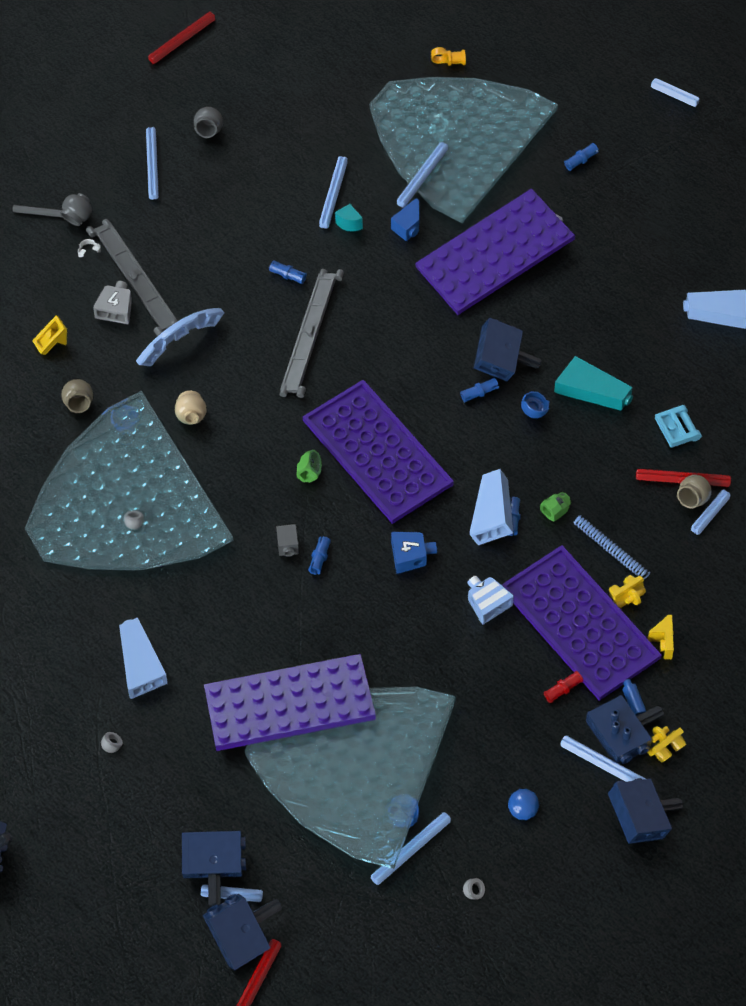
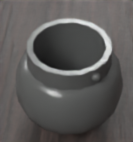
M203 107L195 114L194 129L201 137H213L221 130L223 117L216 108Z
M81 193L67 196L62 204L60 215L71 224L80 226L92 213V206L89 203L90 199Z

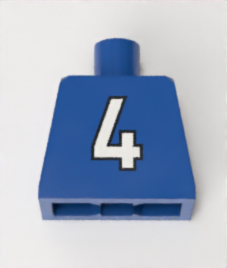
M391 532L396 574L427 565V555L437 553L436 542L424 543L423 534L420 532Z

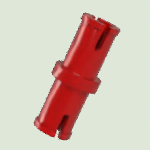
M575 671L564 680L560 679L557 681L555 686L544 692V696L549 703H552L555 699L563 694H568L570 689L583 682V678L578 671Z

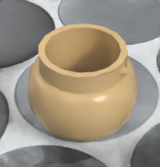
M196 391L181 393L175 404L176 417L184 424L199 423L206 414L204 400Z

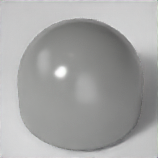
M139 511L127 512L124 515L125 525L133 530L140 528L144 522V515Z
M107 732L101 740L103 750L108 753L118 751L123 744L120 736L113 732ZM110 739H115L117 743L111 742Z
M478 878L467 880L463 886L465 896L469 899L482 898L485 893L484 883ZM473 884L477 885L479 888V893L477 895H475L472 891Z

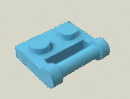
M685 405L655 414V420L671 448L689 441H697L702 437L700 431L696 430L687 414L688 410ZM677 416L682 418L689 433L685 432Z

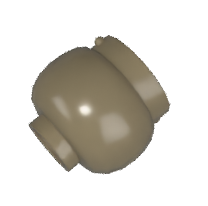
M73 379L64 385L62 401L70 411L82 413L90 407L93 400V390L90 384L81 379Z
M700 475L687 476L680 483L677 492L678 500L687 508L702 506L710 499L711 486Z

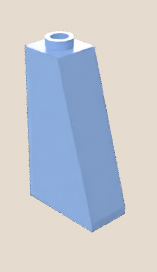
M746 290L687 293V299L683 301V309L687 311L688 319L746 329Z
M501 469L482 476L470 529V535L478 545L513 534L508 479Z
M129 619L119 625L130 698H135L167 684L166 673L139 619Z

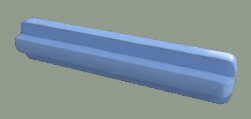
M657 78L652 81L651 87L694 107L699 103L700 98Z
M722 490L692 525L691 531L697 535L700 534L730 499V493Z
M202 885L201 896L208 897V885ZM221 886V898L223 899L238 893L245 897L247 901L261 902L263 898L262 890Z

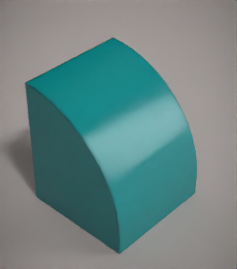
M351 204L335 212L336 224L346 231L363 229L362 216Z

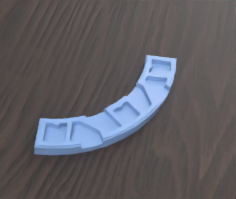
M221 308L206 309L179 320L156 337L141 353L136 362L139 365L152 366L167 349L166 345L171 341L179 340L193 328L200 329L216 326L224 314Z

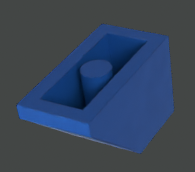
M417 198L391 218V230L405 241L416 236L419 232V200Z

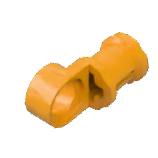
M437 47L431 51L432 61L436 64L448 63V66L452 64L466 65L465 50L451 52L450 50L446 51L442 47Z

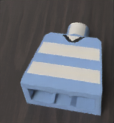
M473 576L468 581L469 586L472 588L468 592V600L482 624H485L513 606V595L493 578L489 577L481 582L477 576Z

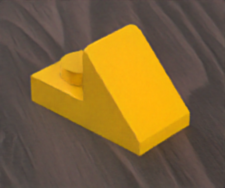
M56 315L32 341L39 352L46 355L56 343L67 344V328L59 316Z
M667 615L648 634L650 642H660V652L664 653V659H672L674 650L672 615Z

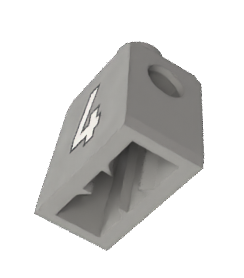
M117 281L115 287L108 285L104 287L93 307L95 318L129 324L132 297L131 291L126 289L127 284L125 282Z

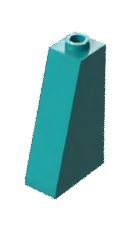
M576 356L555 381L554 392L557 394L617 410H622L625 405L628 406L633 398L631 386Z

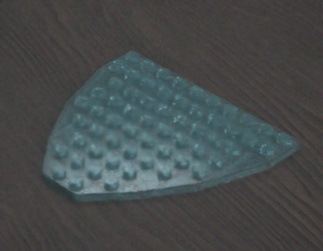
M446 77L389 81L370 102L371 114L380 141L398 173L408 183L411 182L440 142L448 145V150L417 192L432 208L461 223L465 221L558 107V104L528 89L477 78Z
M142 391L107 408L66 448L42 486L25 526L28 536L43 561L85 569L144 570L199 559L233 541V536ZM129 511H139L144 515V522L140 528L130 529L125 525L124 515Z
M420 687L369 688L376 720L247 745L245 755L268 790L302 826L355 859L394 869L453 709L455 696Z

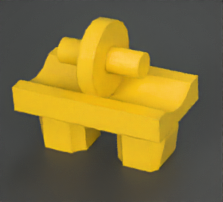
M630 575L623 581L624 586L613 585L610 587L609 593L613 602L619 608L631 602L639 605L641 603L640 597L646 592L643 585L644 579L641 576L635 578Z
M658 726L654 727L652 730L654 736L651 737L652 742L655 743L657 740L660 742L651 748L648 754L650 756L655 755L661 762L666 761L672 756L666 747L669 743L675 751L686 745L681 736L684 731L680 727L666 736V733L669 732L668 727L665 726L663 729Z

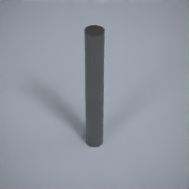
M13 205V212L62 217L60 215L61 210Z

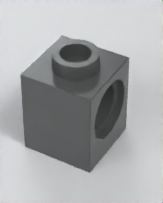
M296 524L276 526L279 556L299 554Z

